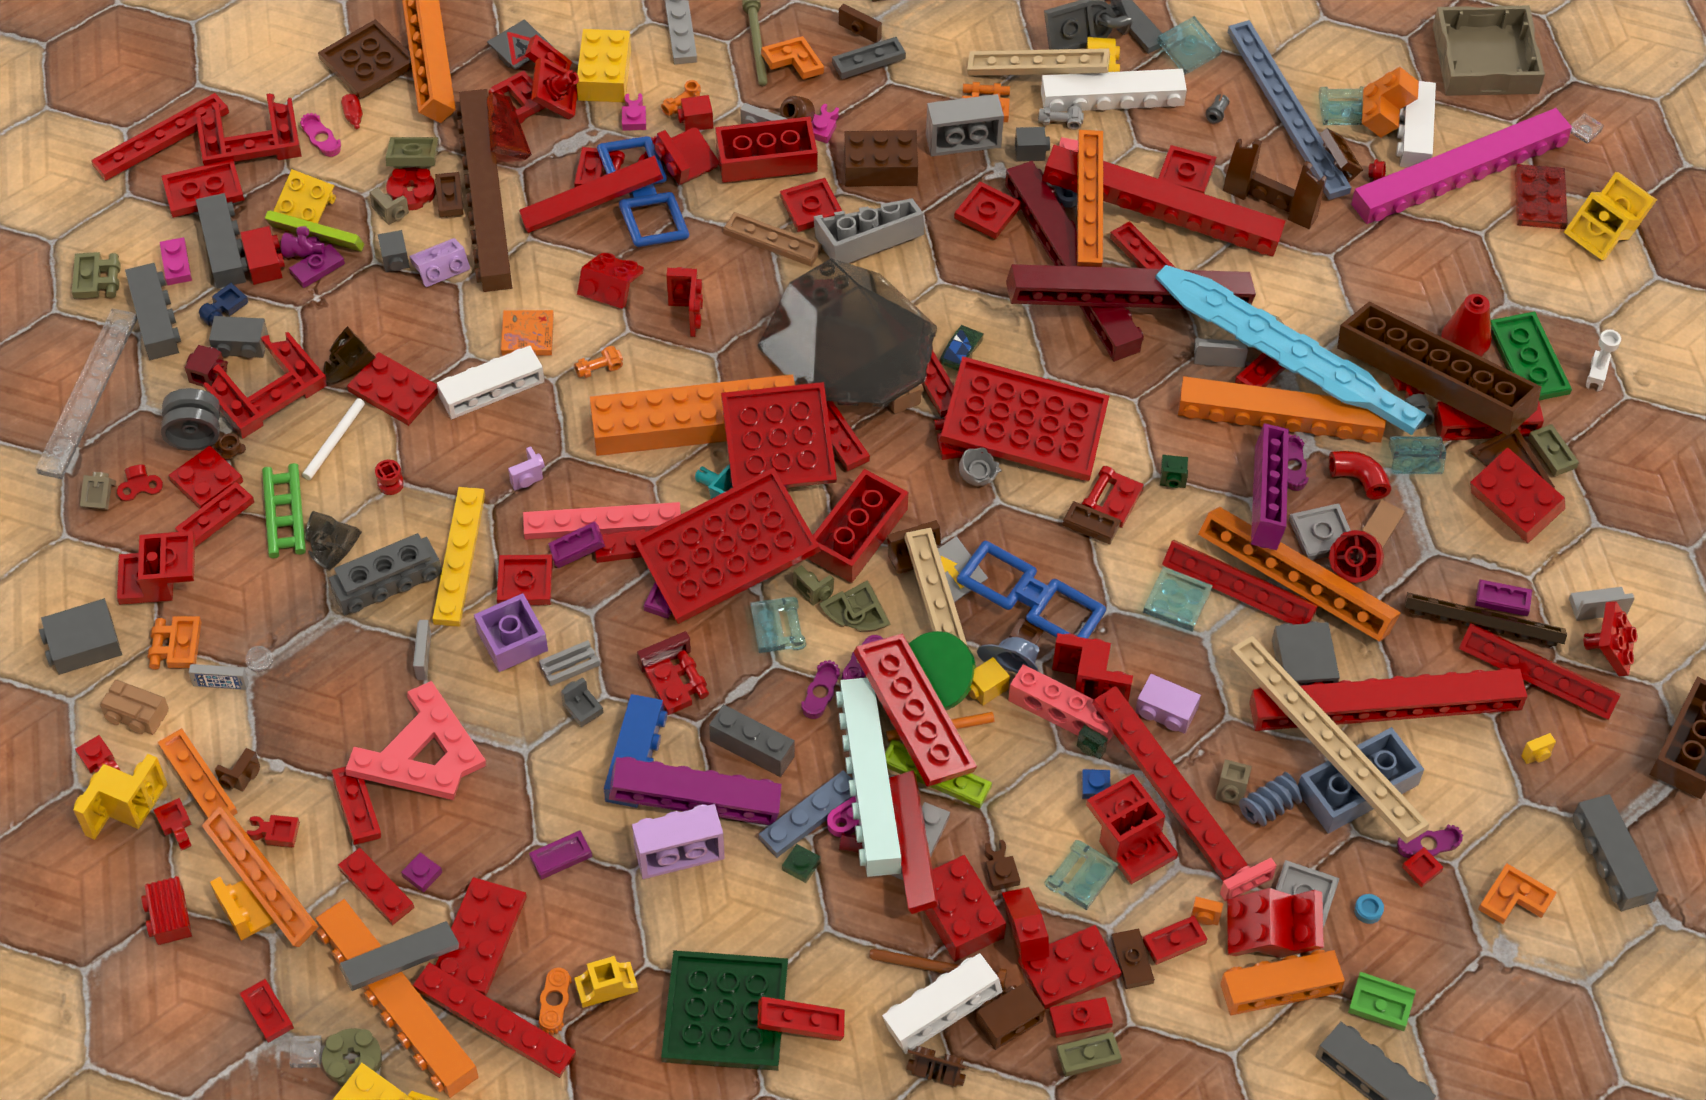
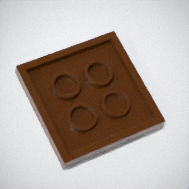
M376 19L318 52L319 59L359 99L412 69L410 52Z

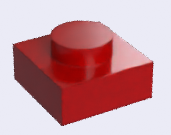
M1425 847L1405 861L1402 866L1421 888L1441 873L1444 868Z

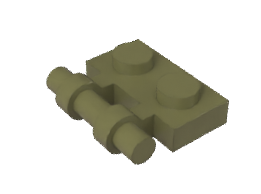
M100 252L75 254L72 283L73 298L99 297L100 289H106L107 297H116V291L119 289L120 284L119 279H117L121 269L119 255L111 253L109 254V259L102 260ZM101 272H108L107 277H101Z

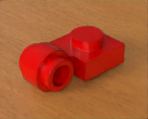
M100 735L75 748L77 755L90 774L98 772L103 764L121 771L114 761L115 758Z

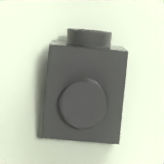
M584 678L570 682L561 691L563 706L580 727L585 726L604 713L603 707L587 689V682Z

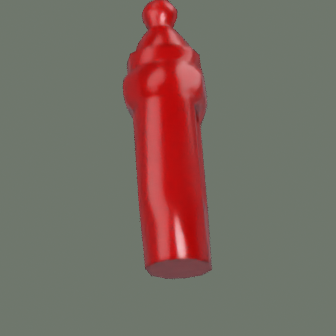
M346 94L341 100L344 116L355 129H359L363 116L359 98L355 94Z

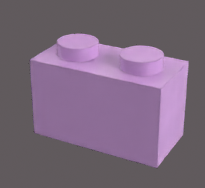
M1150 674L1138 697L1135 712L1144 719L1154 720L1172 731H1179L1185 734L1198 709L1201 695Z

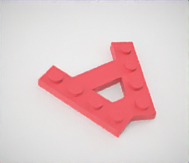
M430 681L407 692V698L418 715L381 753L353 747L346 767V775L454 800L461 778L486 766L485 758L433 682ZM433 738H435L445 753L436 765L413 760Z

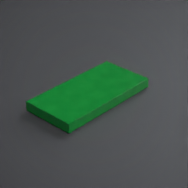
M1535 311L1491 320V336L1507 370L1541 386L1539 401L1571 394L1572 388Z

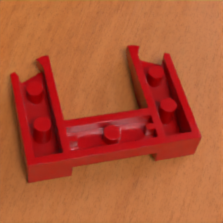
M266 94L272 130L225 137L219 102L211 104L215 112L204 118L197 112L196 120L203 164L208 165L233 159L235 162L277 155L278 160L302 157L292 98L288 97L287 105L275 103L274 94Z
M285 332L286 341L271 343L269 335L261 337V341L285 372V375L248 398L219 364L213 368V373L218 376L212 386L206 382L203 384L204 389L219 400L221 413L242 439L263 427V420L301 396L307 399L327 386L325 374L289 332Z

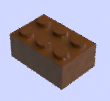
M917 130L844 131L845 187L917 186Z

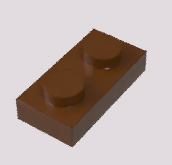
M460 173L435 174L439 218L464 215Z

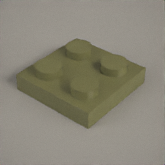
M390 137L386 153V167L393 166L396 169H402L407 166H417L418 168L426 169L435 166L439 138Z

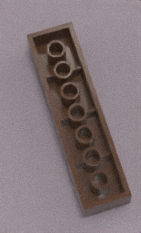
M1372 302L1366 303L1340 325L1337 349L1500 432L1510 435L1537 410L1541 386Z

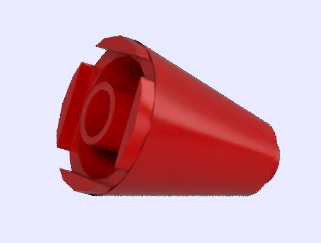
M1481 294L1467 296L1444 326L1441 337L1482 357L1491 345L1489 300Z

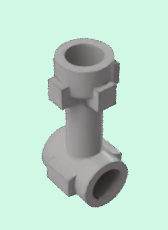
M1078 106L1069 107L1067 112H1051L1050 107L1039 108L1038 123H1043V125H1049L1050 121L1067 122L1069 129L1077 130L1083 124L1084 113H1082V109Z

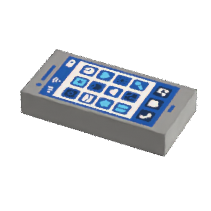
M190 664L188 673L194 687L247 690L249 681L244 667Z

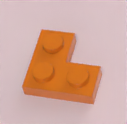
M803 36L768 45L761 49V55L771 70L792 64L802 79L824 73V65Z
M1506 863L1478 910L1501 924H1504L1516 904L1542 918L1557 892Z

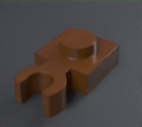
M1044 614L1042 618L1047 620V615ZM1020 618L1009 638L1019 637L1037 645L1044 630L1029 623L1026 618L1025 620Z
M999 840V851L991 850L990 844L985 843V856L990 860L986 861L985 868L992 891L1019 886L1021 881L1013 856L1005 857L1006 843L1004 840Z

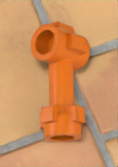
M687 81L684 85L685 91L674 99L667 98L663 101L661 109L665 115L676 114L677 109L681 106L682 98L700 96L701 86L697 81Z
M608 346L602 350V357L588 362L584 358L578 360V363L574 364L578 377H590L591 371L604 366H608L610 371L620 369L623 366V357L620 351L616 350L614 346Z

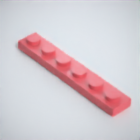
M680 502L523 512L524 538L527 540L563 537L594 521L599 525L601 535L645 529L647 532L681 515Z

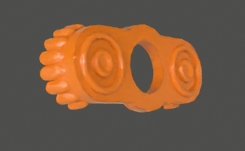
M554 968L548 973L545 988L540 995L541 1010L538 1024L540 1029L550 1035L558 1034L559 1031H562L564 1027V1011L569 1003L568 988L569 984L572 983V979L568 971L563 968ZM552 992H559L563 996L562 1002L557 1006L549 1005L546 1001L547 996Z

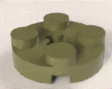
M345 1029L327 1038L326 1046L322 1052V1064L326 1075L333 1081L338 1082V1085L344 1086L361 1063L375 1072L379 1071L382 1065V1051L378 1041L369 1030ZM351 1052L360 1054V1057L355 1058V1063L350 1064L345 1059V1056H348Z

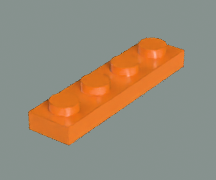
M182 728L158 741L160 749L207 819L219 806L227 807L233 816L238 813L236 807Z

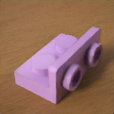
M455 238L409 256L412 265L420 273L423 284L426 287L470 269L464 247Z

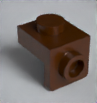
M246 748L232 770L217 765L215 772L219 783L223 787L230 790L235 788L243 792L250 780L255 779L258 775L260 763L256 752Z

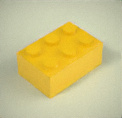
M583 29L577 72L579 82L577 83L578 101L625 103L631 57L630 31Z

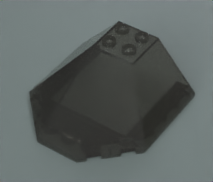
M831 258L789 283L758 344V349L784 375L793 374L795 385L824 382L826 401H837L838 405L858 406L859 402L872 403L873 406L884 407L925 382L926 369L930 362L933 350L932 343L934 337H936L937 326L880 273Z

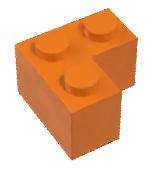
M1398 67L1375 82L1368 84L1363 89L1362 124L1380 138L1399 128L1400 109L1418 99L1419 81L1403 68Z

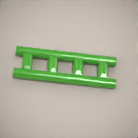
M296 463L289 464L288 472L273 474L271 467H264L262 469L269 557L277 558L279 557V549L295 547V553L302 555L306 552L299 466ZM275 484H290V494L274 495ZM291 504L292 515L276 517L275 506ZM293 525L294 537L278 539L277 527Z

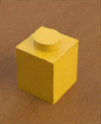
M992 657L974 669V678L968 694L972 699H977L984 706L1008 690L1010 676Z

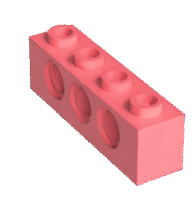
M1024 664L1010 684L1008 701L1105 749L1114 734L1092 704L1094 699Z

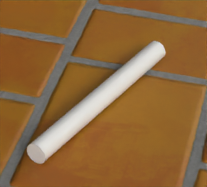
M357 398L302 473L305 479L311 480L364 407L365 402Z

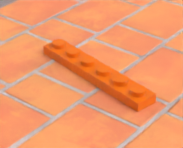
M1079 130L1077 266L1102 267L1103 131Z
M219 806L203 823L202 827L291 944L300 947L319 926L228 808Z

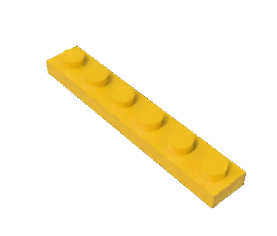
M458 487L433 614L434 625L456 627L461 625L485 499L484 489Z

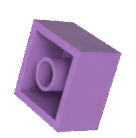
M523 593L474 614L477 633L499 672L548 651L546 634Z

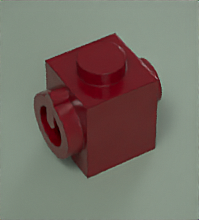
M198 345L194 353L188 356L187 364L184 367L189 383L204 387L203 384L206 382L212 386L218 376L213 373V368L219 364L225 372L227 371L228 361H224L222 352L214 347Z

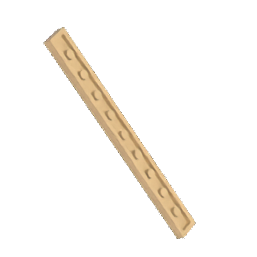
M1253 636L1231 648L1230 655L1405 843L1410 842L1428 830L1429 823Z

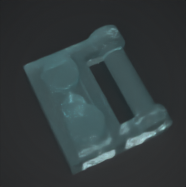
M1360 86L1359 89H1328V87H1320L1319 102L1323 125H1363V89L1366 86ZM1359 98V101H1329L1328 99Z
M796 597L750 603L759 653L785 649L802 650L806 647V639L801 633L797 613L799 604ZM784 610L787 612L791 636L784 637L779 611Z
M1075 840L1070 847L1071 852L1053 875H1049L1044 884L1052 892L1060 893L1087 910L1117 870L1118 863L1084 842ZM1079 858H1086L1087 860L1070 883L1064 882V878Z

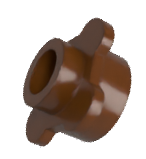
M232 433L223 435L215 444L216 449L221 451L222 457L225 460H231L232 457L238 453L242 454L246 450L245 445L240 443L239 436Z

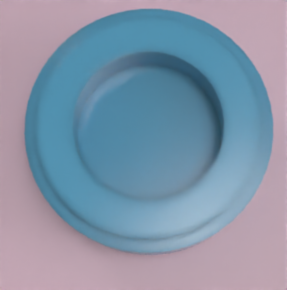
M1373 894L1360 896L1354 907L1356 917L1366 924L1378 922L1384 912L1382 900Z

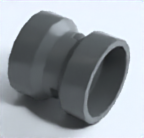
M1415 394L1404 400L1426 413L1424 421L1417 429L1428 427L1434 422L1435 418L1432 410L1428 408L1429 402L1426 395Z

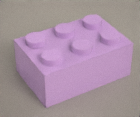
M715 804L708 806L698 805L692 810L684 812L674 811L663 817L655 819L645 818L638 823L632 824L635 853L642 879L725 859L723 831Z

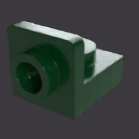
M1162 455L1160 486L1186 488L1188 457Z

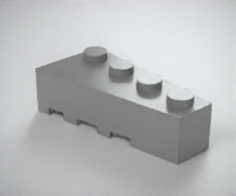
M912 198L881 204V208L876 209L868 208V206L859 208V212L849 214L840 211L834 212L832 217L823 218V215L814 216L815 238L822 244V248L837 268L924 235L923 212Z

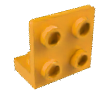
M221 877L210 882L216 899L241 941L275 923L243 880L234 885L228 884L226 886Z

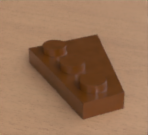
M1518 429L1510 435L1501 433L1470 449V454L1487 467L1508 447L1555 488Z

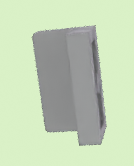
M1195 338L1194 364L1245 367L1248 346L1241 341Z
M1622 587L1571 593L1569 597L1576 621L1603 618L1606 602L1617 601L1622 611L1628 614L1635 599L1633 593L1625 594Z

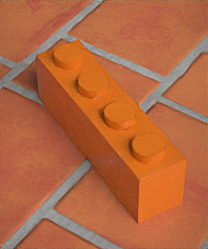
M1316 950L1307 956L1297 957L1296 955H1291L1273 963L1262 961L1253 967L1242 968L1238 966L1230 968L1223 973L1220 985L1231 1016L1339 994L1342 991L1345 979L1335 950L1327 952L1325 950Z

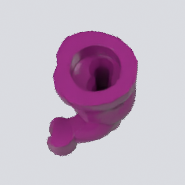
M306 226L297 227L298 237H294L290 233H284L282 236L281 252L285 258H292L294 256L303 258L314 253H324L325 251L324 243H319L317 237L306 238L309 235V229Z

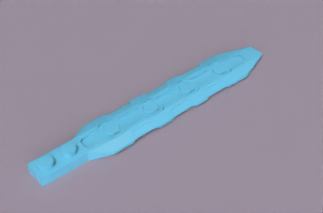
M1165 265L1155 278L1185 309L1207 322L1218 325L1233 334L1237 340L1247 346L1260 350L1278 361L1279 365L1289 371L1302 375L1322 387L1323 391L1341 402L1368 409L1410 435H1413L1424 421L1426 413L1383 389L1368 371L1349 360H1343L1321 347L1317 341L1305 334H1299L1277 321L1273 315L1263 309L1255 308L1212 279Z

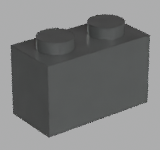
M214 316L209 338L210 345L221 351L223 357L263 358L266 347L261 341V337L268 335L265 319Z

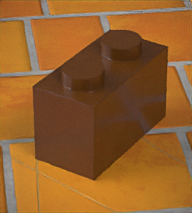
M1025 982L1018 987L1016 985L1009 987L995 1001L988 1000L978 1008L976 1024L996 1050L1043 1022L1045 1008Z

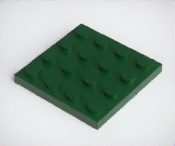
M673 950L661 1062L779 1071L782 1032L757 1028L758 1001L761 997L785 1000L788 958Z

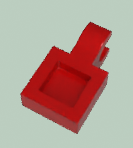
M180 798L153 809L165 836L174 833L181 851L192 846L185 831V827L192 824Z

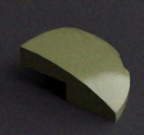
M868 580L845 593L841 591L819 603L824 612L843 627L846 625L856 628L858 631H874L891 625Z

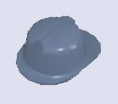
M1010 637L1004 639L998 646L992 644L982 645L977 650V654L982 661L986 662L994 657L1004 670L1017 674L1024 664L1038 671L1035 662L1039 653V647L1023 638Z

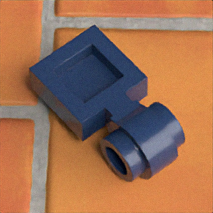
M230 283L212 296V304L205 303L199 309L200 319L208 326H212L214 316H223L222 312L231 316L249 303L248 297Z

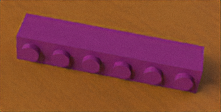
M1265 423L1255 445L1251 544L1261 548L1277 550L1286 529L1289 429Z
M616 757L612 770L609 800L683 812L692 810L698 805L708 806L715 804L718 817L771 825L779 815L782 784L774 783L768 779H749L743 775L730 776L719 774L713 770H693L688 766H669L658 761L644 762L632 757Z

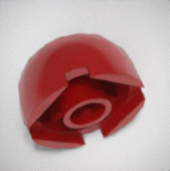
M1352 530L1344 532L1333 542L1330 547L1329 560L1331 568L1339 577L1348 582L1360 583L1368 581L1378 574L1383 565L1384 553L1382 545L1375 536L1366 531Z

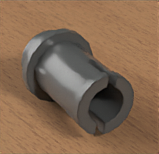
M1218 94L1212 106L1206 110V118L1210 123L1216 124L1224 119V111L1230 102L1227 96L1223 95L1221 98V94Z

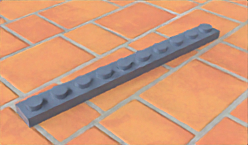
M1250 20L1228 26L1227 33L1305 162L1308 161L1313 165L1310 169L1312 174L1318 181L1324 175L1327 177L1324 194L1327 199L1331 200L1350 194L1352 187L1342 171L1335 166L1333 162L1335 159L1332 154L1324 148V141Z

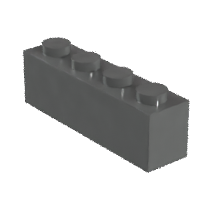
M225 193L196 199L217 289L225 287L230 283L233 285L245 283L244 272L249 270L246 258L240 257V254L244 253L241 238L236 239L235 236L240 234L237 220H231V217L236 216L233 203H227Z
M155 263L126 269L125 272L149 361L179 353L177 343L181 342L178 328H172V324L176 323L173 309H167V305H170L171 301L168 291L162 290V286H166L163 272H157Z
M1610 794L1579 802L1573 814V823L1576 829L1581 831L1585 839V847L1588 853L1593 855L1597 863V871L1600 877L1605 879L1609 887V895L1612 901L1617 903L1621 912L1652 903L1659 890Z
M1340 1022L1319 1046L1316 1058L1369 1100H1434L1436 1097L1427 1084L1414 1079L1408 1074L1404 1066L1392 1062L1378 1046L1369 1044L1355 1028L1346 1026L1343 1022Z

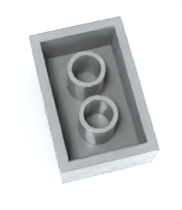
M998 94L927 103L926 138L931 157L1001 148L1004 114Z

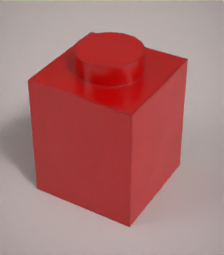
M709 95L681 99V109H677L679 123L684 124L685 131L691 128H697L698 130L713 129V111Z

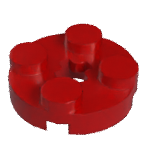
M395 168L386 184L387 194L393 201L401 196L407 198L409 211L422 208L423 204L428 200L430 203L436 194L435 181L427 168ZM410 186L417 187L413 188L412 191H408L407 189Z

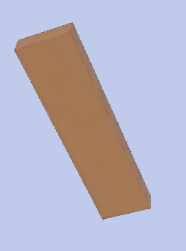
M733 212L723 228V234L811 267L822 250V244L736 212Z

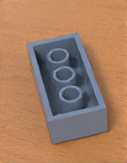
M1392 727L1357 745L1361 752L1401 794L1419 785L1424 768ZM1329 760L1302 774L1298 783L1300 795L1328 834L1373 810L1371 805Z

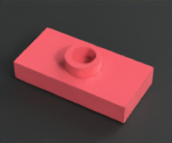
M1269 858L1251 868L1250 866L1241 868L1234 876L1223 881L1220 895L1224 901H1227L1229 898L1239 896L1272 880L1277 865L1272 858Z

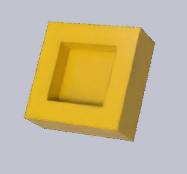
M1551 733L1526 743L1521 756L1526 764L1534 761L1543 762L1551 756L1556 741Z

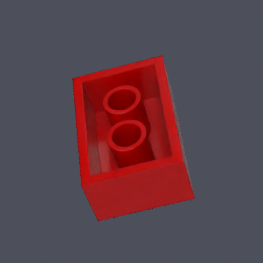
M1508 447L1470 482L1471 493L1527 544L1566 509L1565 497Z
M965 854L932 869L939 906L924 911L954 962L1005 937L1006 922Z

